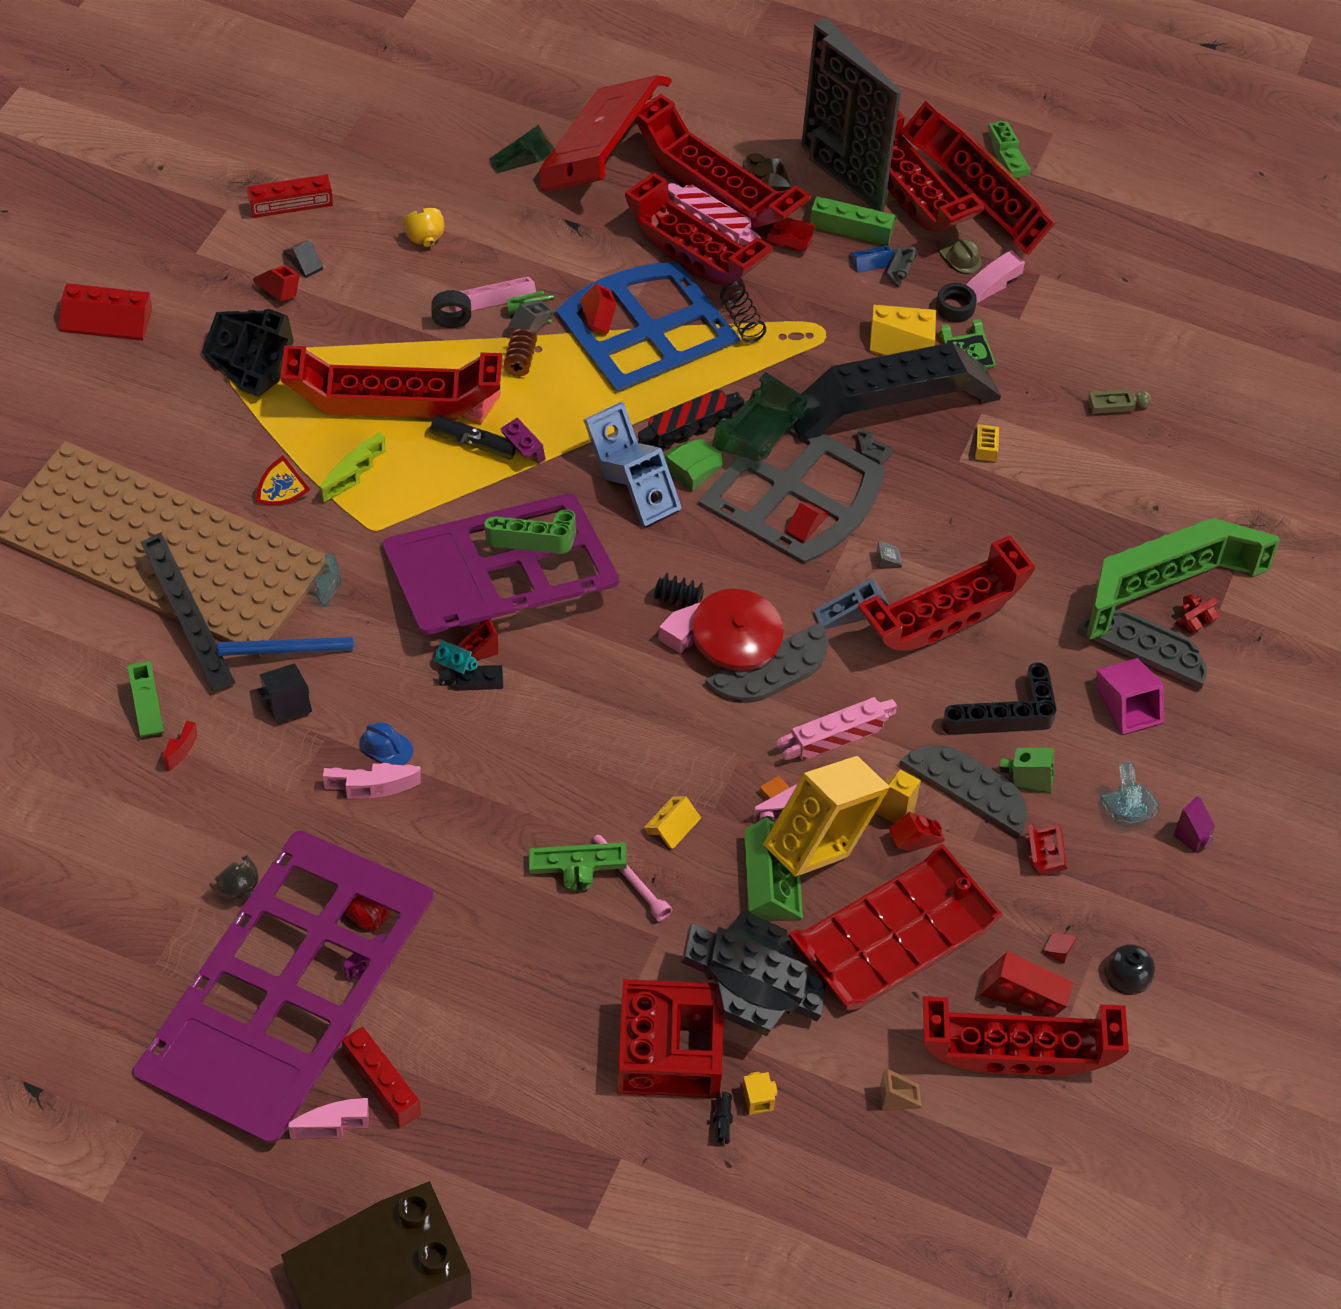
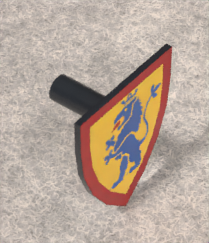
M282 455L262 475L257 488L256 503L265 505L290 503L302 497L311 489L286 457Z

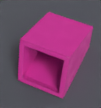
M1138 658L1096 669L1097 690L1122 734L1164 723V683Z

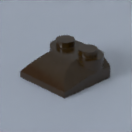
M753 153L748 155L746 160H743V168L774 190L784 191L791 189L782 159H765L761 154Z

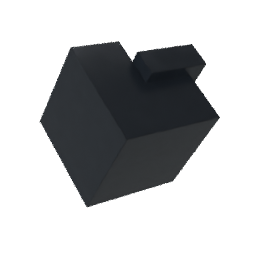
M295 663L259 674L262 687L257 689L259 698L265 708L270 707L271 714L276 723L312 712L308 685Z

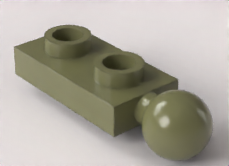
M1131 389L1089 392L1088 396L1092 414L1134 411L1135 404L1140 408H1145L1151 403V396L1148 392L1140 391L1133 396Z

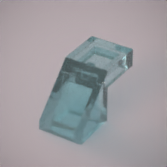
M334 553L325 555L327 574L314 577L315 591L322 608L327 607L342 584L340 568Z

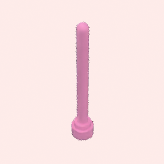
M601 835L594 836L596 844H607V841ZM628 865L627 868L618 869L649 903L651 914L658 922L670 916L673 910L666 901L657 899Z

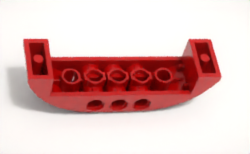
M898 110L887 190L918 224L930 231H942L979 215L984 210V205L973 193L959 199L900 133L904 127L905 117Z
M654 172L625 192L627 204L647 237L666 255L710 282L722 285L736 282L765 261L773 250V246L758 237L743 247L669 200L668 181Z
M1009 535L991 543L987 561L888 606H885L879 596L876 595L859 603L858 609L889 648L902 651L913 650L952 635L995 612L1023 587L1036 566Z
M923 996L924 1046L934 1057L957 1068L993 1074L1072 1075L1108 1066L1120 1060L1129 1052L1126 1005L1100 1004L1096 1018L1087 1019L949 1012L948 997Z

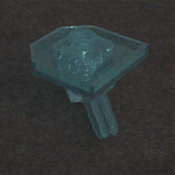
M1133 762L1121 763L1119 767L1122 785L1119 786V791L1101 794V802L1115 820L1135 823L1152 819L1159 810V803L1145 785L1141 786V784L1136 782Z

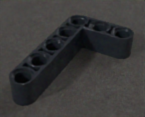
M1040 662L1032 663L1029 666L1025 679L1028 701L949 705L944 711L942 720L943 731L949 735L1035 731L1051 728L1057 707L1047 666Z

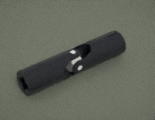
M436 415L432 421L430 432L435 435L473 446L510 460L516 454L517 449L506 437L440 415Z

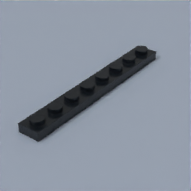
M160 532L140 542L214 693L235 684L236 682L223 656L217 655V644L162 533Z

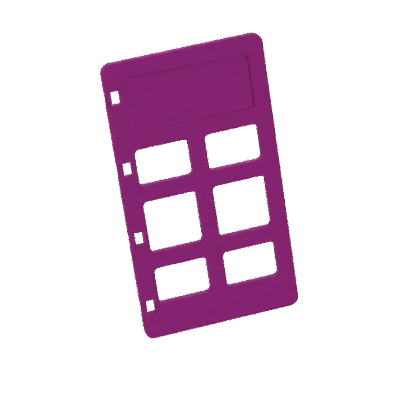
M305 831L294 832L281 849V853L275 862L271 864L241 908L235 921L231 923L201 967L191 986L189 985L159 1029L149 1048L145 1050L136 1063L134 1075L138 1080L266 1143L277 1142L434 898L432 889L427 885ZM286 855L292 857L286 867L280 865ZM293 869H300L338 886V889L320 915L311 914L275 897ZM360 896L400 914V918L383 943H375L337 925V922L354 897ZM263 914H269L308 932L279 976L272 975L235 957V954ZM245 916L250 917L251 919L245 928L239 926ZM325 942H330L371 961L343 1005L332 1003L297 986V983ZM228 974L267 993L266 998L249 1023H242L203 1004L221 975ZM205 978L209 981L202 991L196 989L202 979ZM285 1003H290L331 1023L312 1053H305L266 1034V1030ZM160 1042L166 1044L159 1055L153 1053Z

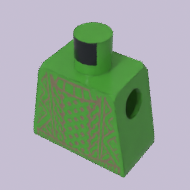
M1017 748L1014 760L1001 758L1000 772L1013 774L1014 785L1017 787L1052 793L1055 775L1054 748Z

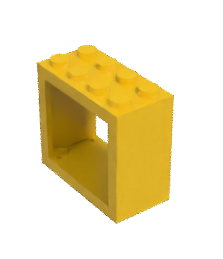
M858 756L805 772L763 845L795 877L848 858L890 786Z

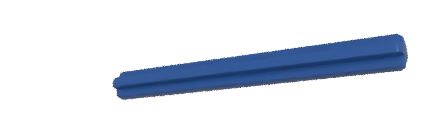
M353 637L218 642L216 650L218 656L353 650L355 642Z

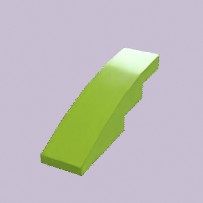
M380 432L345 456L320 485L321 501L323 503L360 483L359 474L372 468V459L386 452L385 437Z

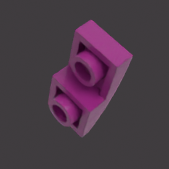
M381 934L371 939V941L381 944L385 941L386 937L384 934ZM353 953L344 963L346 980L361 977L369 966V960Z

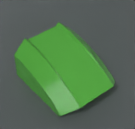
M703 439L683 443L664 454L670 475L692 492L723 466L721 452Z

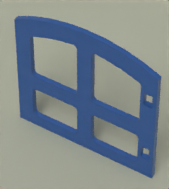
M679 262L643 265L608 275L579 290L556 310L557 316L616 392L740 342V337ZM653 280H673L692 305L658 319H652L627 288L630 285ZM685 280L689 286L684 287L681 282ZM597 283L612 291V294L638 327L604 341H598L578 316L583 311L580 299ZM697 319H704L718 336L684 351H677L664 333ZM719 321L723 327L717 328L714 323ZM648 340L664 358L624 374L609 355Z

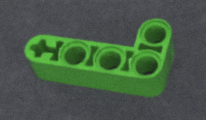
M571 510L557 512L553 522L490 517L484 523L486 542L489 546L563 554L570 551L576 537L575 513Z

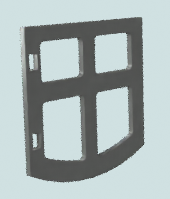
M780 410L698 501V505L797 561L806 564L837 547L861 525L878 497L885 467L822 433L820 437L803 440L809 444L808 447L786 471L775 468L759 459V454L780 431H786L800 439L790 415ZM828 454L864 474L860 490L850 507L838 503L800 481L822 455ZM746 470L773 484L749 512H745L721 498ZM789 494L796 496L806 503L817 506L838 520L829 529L806 543H800L764 522ZM726 507L727 509L733 511V514L730 515L722 511V509ZM782 539L790 543V546L786 547L779 543V541Z

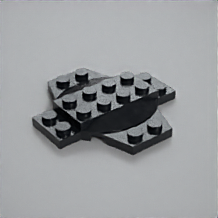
M745 911L739 914L728 929L718 927L715 933L693 923L690 925L687 931L681 963L704 972L708 980L714 979L717 982L718 988L715 994L720 1017L766 1037L784 1012H787L788 1015L796 1012L814 1021L819 1020L822 1015L826 983L818 977L807 974L808 965L801 963L793 957L786 929Z

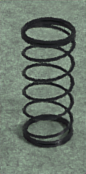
M740 282L727 284L721 290L720 298L723 304L726 305L731 319L734 320L741 338L748 343L760 340L765 335L767 327L761 321V316L757 314L756 307L752 306L753 301L748 298L749 294L745 291V286ZM734 285L743 287V291L735 292L728 300L724 299V294L730 287ZM742 292L738 298L729 301L733 295ZM746 293L747 298L741 299V298L744 296V294ZM742 300H745V301L742 302L741 304L736 305L738 302H740V301H742ZM747 300L751 302V306L743 307L737 313L732 312L733 307H738ZM751 307L755 309V313L745 316L741 321L736 320L737 315L746 313ZM748 308L746 311L739 313L743 309ZM755 315L759 317V321L751 322L744 328H740L741 322H746ZM758 324L763 325V329L759 333L752 336L744 335L745 330L754 328ZM763 331V333L755 339L748 340L744 338L757 336Z

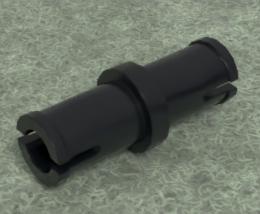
M720 1092L716 1094V1112L713 1114V1122L715 1123L713 1141L718 1145H724V1139L725 1144L730 1143V1124L733 1122V1115L731 1114L732 1095L728 1092H722V1098Z

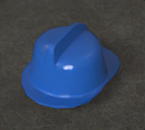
M378 722L372 725L369 724L367 731L363 733L360 739L362 751L381 763L405 765L413 755L411 742L405 736L395 731L388 723Z

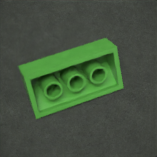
M817 196L811 210L810 223L815 225V229L888 246L898 215Z
M765 818L745 828L749 912L766 921L803 919L800 875L795 877L763 845L775 824L773 821Z

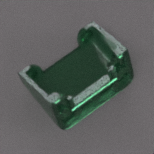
M765 372L759 379L761 382L760 388L752 391L750 399L731 419L723 418L717 424L712 446L719 451L756 461L765 460L770 455L772 447L798 419L801 420L808 410L805 408L808 399Z

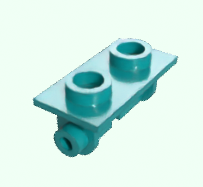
M440 641L433 662L464 674L465 670L472 671L478 667L477 660L471 657L472 652L446 641Z

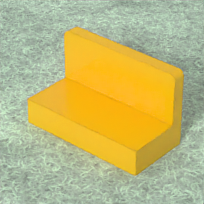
M687 796L672 797L645 825L644 830L648 835H660L668 848L673 849L698 823L701 817Z

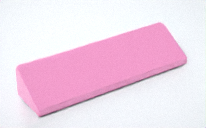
M523 277L460 292L470 298L471 311L508 303L507 299L536 292L535 282L530 277ZM454 306L456 312L462 310L461 308Z

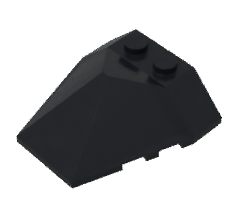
M271 309L261 311L248 310L244 312H216L202 353L216 367L220 368L229 379L237 384L240 390L259 397L280 381L284 345H293L294 339L288 315Z

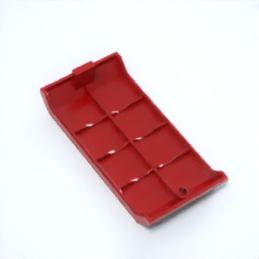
M654 75L598 88L539 168L540 189L542 192L603 180L606 176V158L646 102L653 97V92L658 86H670L673 82L671 78Z
M941 844L921 863L808 929H795L789 933L788 937L847 1010H859L984 935L1001 918L1002 913L949 850Z

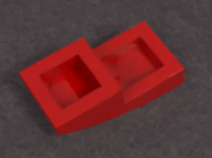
M185 722L179 740L169 739L163 754L165 771H171L191 750L197 738L195 722Z

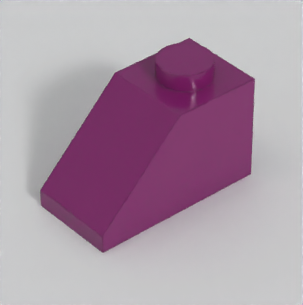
M1196 796L1182 810L1174 832V836L1195 853L1202 846L1206 848L1214 838L1212 833L1215 828L1200 797Z

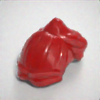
M360 896L354 897L344 912L357 927L369 931L379 929L382 922L386 921L389 917V909Z

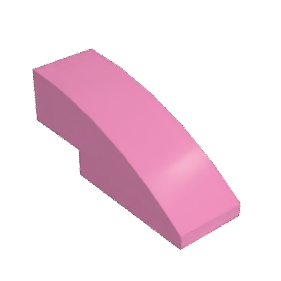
M1010 250L981 270L966 284L974 290L977 296L976 303L1006 288L1008 281L1023 274L1025 262L1013 250Z
M368 1098L334 1102L302 1114L289 1122L290 1139L342 1138L343 1129L368 1128Z

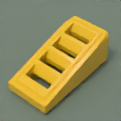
M978 424L975 460L996 462L999 446V427Z

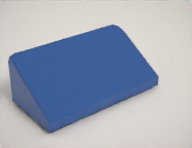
M886 245L849 254L856 271L864 272L889 267L895 251Z

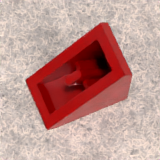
M799 503L786 529V534L805 543L828 517V513L811 503Z
M491 619L482 621L457 645L472 652L471 657H474L477 661L499 654L498 634Z

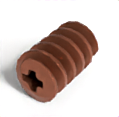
M518 329L512 332L510 336L504 368L513 376H525L529 373L537 342V336L531 330Z

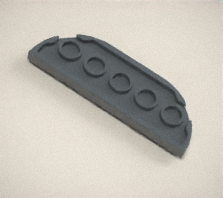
M1115 610L1109 632L1091 639L1133 659L1138 658L1142 663L1202 689L1204 685L1207 666L1199 653V648L1185 636L1139 615ZM1090 616L1077 629V633L1088 638L1087 631Z
M819 622L783 640L775 657L762 667L747 671L725 669L707 678L705 685L712 692L727 700L729 697L742 700V703H751L769 698L810 677L821 667L827 652L826 632Z
M924 746L911 751L901 759V767L1013 836L1019 838L1027 816L1026 804L1018 788L1002 775L964 752L948 746Z

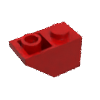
M287 265L254 277L253 282L274 296L275 299L285 301L296 297L300 275Z
M595 283L580 299V302L588 320L589 328L594 332L607 335L613 319L616 302L611 290Z
M908 812L888 828L897 848L910 852L945 841L941 832L942 827L938 821Z

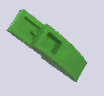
M1008 121L990 123L988 128L997 160L1016 178L1030 176V168L1019 150V141Z

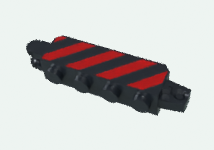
M715 389L651 416L648 421V427L638 432L637 442L661 449L670 447L674 443L689 439L695 434L728 422L732 419L733 412L744 406V399L738 392L725 395L722 390Z

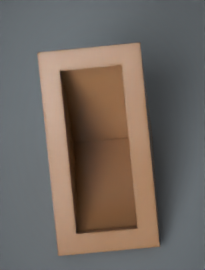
M889 1069L883 1070L880 1083L882 1110L918 1109L922 1107L918 1083Z

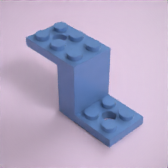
M619 402L583 419L604 480L627 485L642 526H647L682 509L662 449L637 442L624 403ZM612 425L615 432L612 437H608L606 431ZM654 491H657L659 497L658 500L653 503L651 501V494Z

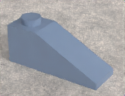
M871 578L815 609L814 612L818 622L821 623L824 629L866 619L858 609V604L876 595L879 596L885 606H888L889 603L882 588Z

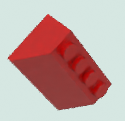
M66 283L61 298L59 331L143 341L152 313L150 292Z

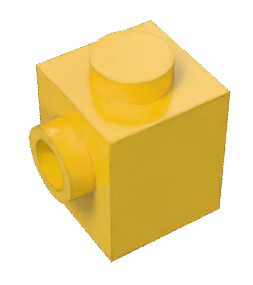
M753 1072L744 1076L742 1090L748 1114L753 1115L774 1111L777 1087L775 1081L770 1080L769 1072Z

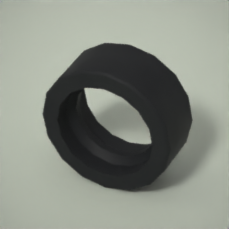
M962 283L946 284L938 292L936 309L939 315L946 320L952 322L966 321L975 312L977 296L968 285ZM952 297L960 298L966 301L968 305L954 307L946 303L945 300Z
M446 290L438 293L431 302L432 319L436 324L445 328L464 326L471 318L470 298L456 290ZM447 306H456L462 310L449 313L441 309Z

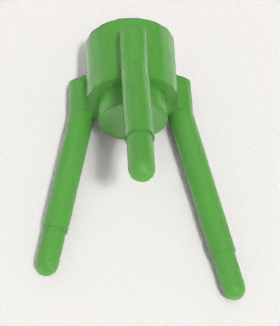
M538 291L507 299L509 316L515 314L520 304L539 299L541 301L554 299V295L537 297L544 294V291Z

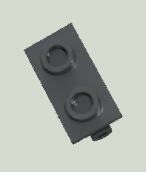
M899 245L888 268V276L898 287L907 278L911 262L917 256L915 247L911 246L903 249Z

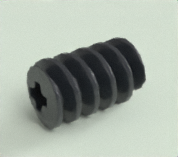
M666 573L663 578L659 577L657 581L654 599H658L661 596L662 601L666 602L670 598L672 604H675L679 599V606L683 607L687 603L689 607L702 602L704 593L703 583L701 582L696 588L694 580L689 585H686V578L683 577L681 582L678 583L677 575L672 580H669V573Z

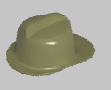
M950 239L943 242L940 246L941 255L957 271L970 274L980 269L982 259L979 255V249L973 241Z

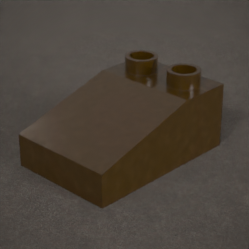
M430 1181L383 1199L281 1254L283 1269L300 1309H448L472 1299L471 1272Z

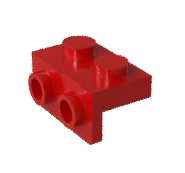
M786 217L784 220L773 224L772 229L768 233L767 241L772 242L776 246L785 245L792 247L795 251H807L812 242L815 225Z
M1033 823L1029 824V833L1026 834V841L1032 852L1028 855L1031 867L1036 868L1040 876L1068 869L1063 831L1060 824L1036 829Z

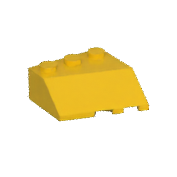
M873 305L869 353L885 356L935 346L936 310Z

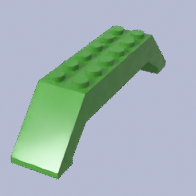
M1211 518L1206 521H1200L1193 526L1182 528L1169 535H1163L1156 540L1147 541L1140 546L1126 549L1124 552L1108 556L1103 561L1095 590L1087 631L1088 639L1091 640L1109 632L1116 605L1207 570L1221 566L1249 573L1252 577L1270 570L1280 542L1279 537Z

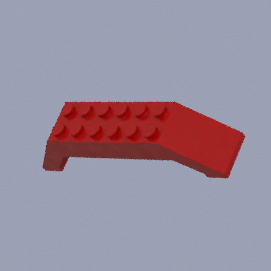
M661 93L646 103L634 119L663 171L685 186L693 185L750 218L751 230L784 220L811 199L810 194L796 185L789 190L777 192L689 132L675 108V103Z
M925 101L900 131L913 145L937 162L969 194L973 193L984 205V209L1012 235L1013 242L1026 255L1029 256L1055 225L1049 209L973 136L929 102Z
M284 345L280 379L283 384L326 414L434 418L436 415H440L446 418L458 419L500 390L502 353L480 352V357L460 369L330 365L307 351L306 346Z

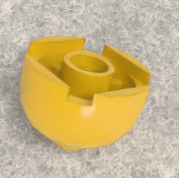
M424 208V212L417 214V211H414L403 219V228L406 236L413 243L426 247L432 246L443 235L445 227L444 218L441 211L436 208Z

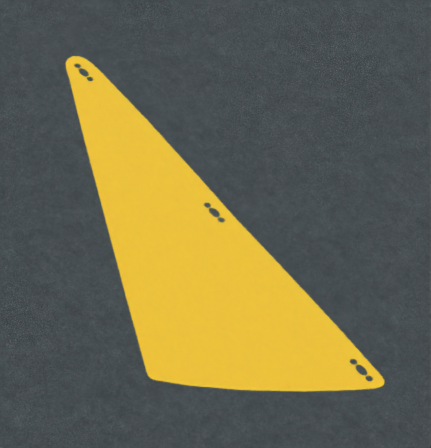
M764 322L767 327L765 335L756 342L748 343L743 341L735 324H729L740 337V342L619 392L613 389L571 333L536 335V347H541L542 351H534L529 373L525 376H513L504 368V360L510 337L308 347L306 349L330 365L460 369L480 357V352L502 353L500 397L482 424L462 418V416L458 419H449L505 437L501 433V428L518 417L543 444L546 458L543 462H546L591 443L583 419L622 402L627 410L631 425H634L651 416L815 348L826 339V330L822 326L811 322ZM741 323L740 328H744L749 323ZM715 324L717 328L723 327L721 324ZM758 324L754 328L745 330L744 335L752 336L759 333L763 329V325ZM709 325L680 326L664 333L677 351H684L718 337ZM631 329L609 330L607 335L594 331L591 333L598 341H604ZM763 331L757 336L744 338L748 340L755 339L759 337L763 333ZM791 333H801L804 335V338L791 340L788 338V335ZM807 333H812L814 337L808 339L805 335ZM780 334H784L787 336V338L785 340H781L778 336ZM648 340L609 355L624 374L664 359ZM225 375L231 386L261 425L298 467L319 487L342 459L360 444L379 432L385 437L386 452L373 458V467L359 474L360 483L332 498L343 510L372 531L385 529L539 465L534 458H525L518 450L513 459L510 460L476 447L435 435L430 432L434 418L326 414L283 384L281 379L269 390L257 397L240 390L237 384ZM612 425L607 428V436L615 432Z

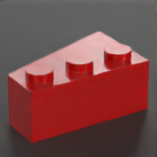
M1007 951L986 970L979 995L1056 1016L1067 1007L1073 982Z

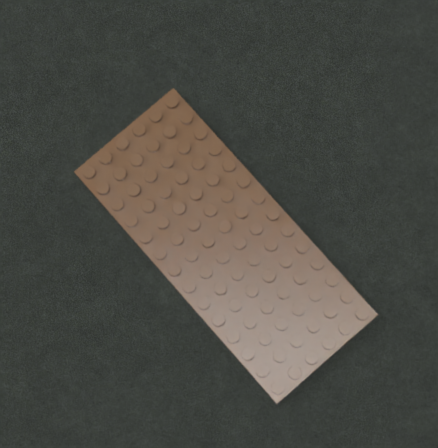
M66 441L63 442L0 518V542L179 621L140 543L161 532L212 636L224 642L274 640L331 562V556ZM253 654V655H255V656H257V657H261L263 654Z

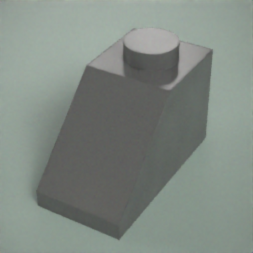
M540 299L520 304L509 326L514 331L528 329L536 333L556 311Z

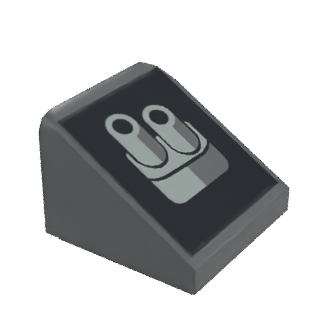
M878 542L877 556L879 567H902L899 548L884 542Z

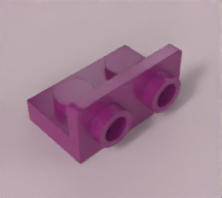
M518 417L501 428V433L525 458H534L538 464L546 460L543 444Z

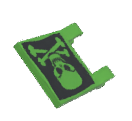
M980 319L973 320L971 331L973 334L952 337L948 324L941 325L939 335L944 344L953 342L982 363L987 369L996 368V363Z

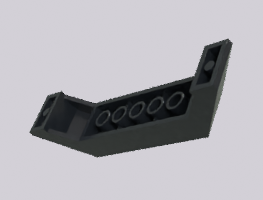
M951 342L831 366L787 406V412L800 440L820 437L824 430L844 414L962 390L977 397L980 403L1000 400L1001 395L987 368Z

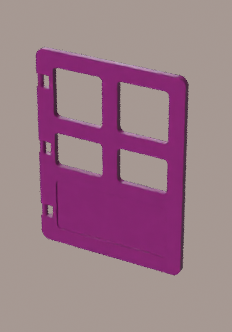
M573 494L546 498L388 537L383 540L385 554L419 631L423 634H433L448 630V628L512 614L518 610L531 609L582 596L585 593L614 588L619 584V576L577 497ZM561 509L571 510L575 513L577 535L570 551L581 548L585 549L598 575L552 586L549 584L538 559L557 555L558 553L513 549V551L482 558L479 556L469 532L484 529V523L490 517L524 519ZM513 565H521L533 591L508 598H500L488 572ZM589 584H593V585H594V586H590V587H586V588H582V587H581V586H585V585H589ZM526 601V603L514 605V603ZM455 618L458 619V620H456V621H452V622H448V623L445 622V621H447V620H451V619H455Z

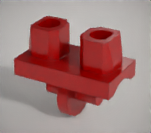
M1191 594L1184 596L1183 605L1180 608L1183 612L1186 610L1189 612L1184 614L1175 623L1178 627L1184 625L1193 634L1203 627L1198 616L1201 615L1207 625L1220 617L1214 607L1218 603L1216 598L1214 597L1199 606V603L1202 602L1200 596L1194 597Z

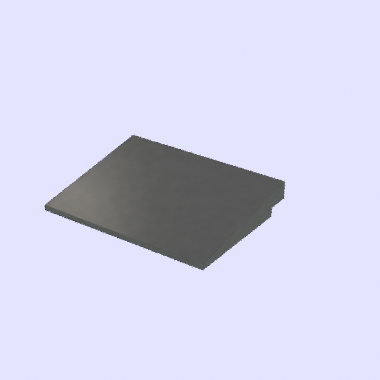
M825 17L814 24L801 146L810 152L809 160L874 210L884 212L901 90Z

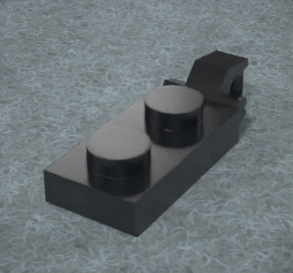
M502 665L478 666L472 671L465 670L464 674L453 669L439 670V686L451 685L452 688H457V691L502 689Z

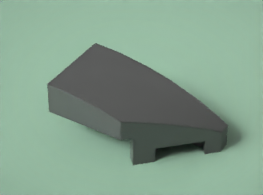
M861 428L857 429L862 455L882 465L893 454L892 447L876 441L874 433Z

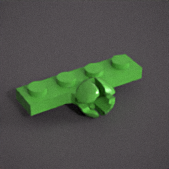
M626 842L529 848L530 874L563 873L564 885L573 891H577V880L582 882V891L589 889L593 884L594 871L627 868Z

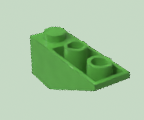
M151 661L127 665L140 737L163 734L164 729Z

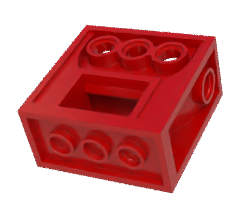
M623 979L618 1094L716 1098V1094L720 1092L723 1051V1018L720 1017L715 994L718 988L717 983ZM644 1024V1025H647V1026H649V1027H647V1028H645V1029H642V1028H639L638 1026ZM680 1028L710 1030V1051L680 1050ZM639 1046H646L647 1049H645V1050H640V1049H638V1047H639Z

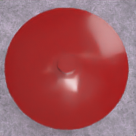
M725 589L709 595L697 607L692 622V635L699 651L712 663L735 671L753 670L770 662L779 651L784 633L782 619L775 607L764 597L744 589Z

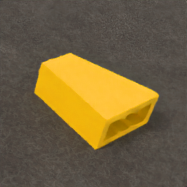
M900 769L884 780L890 788L875 812L892 823L897 822L908 812H915L921 780Z

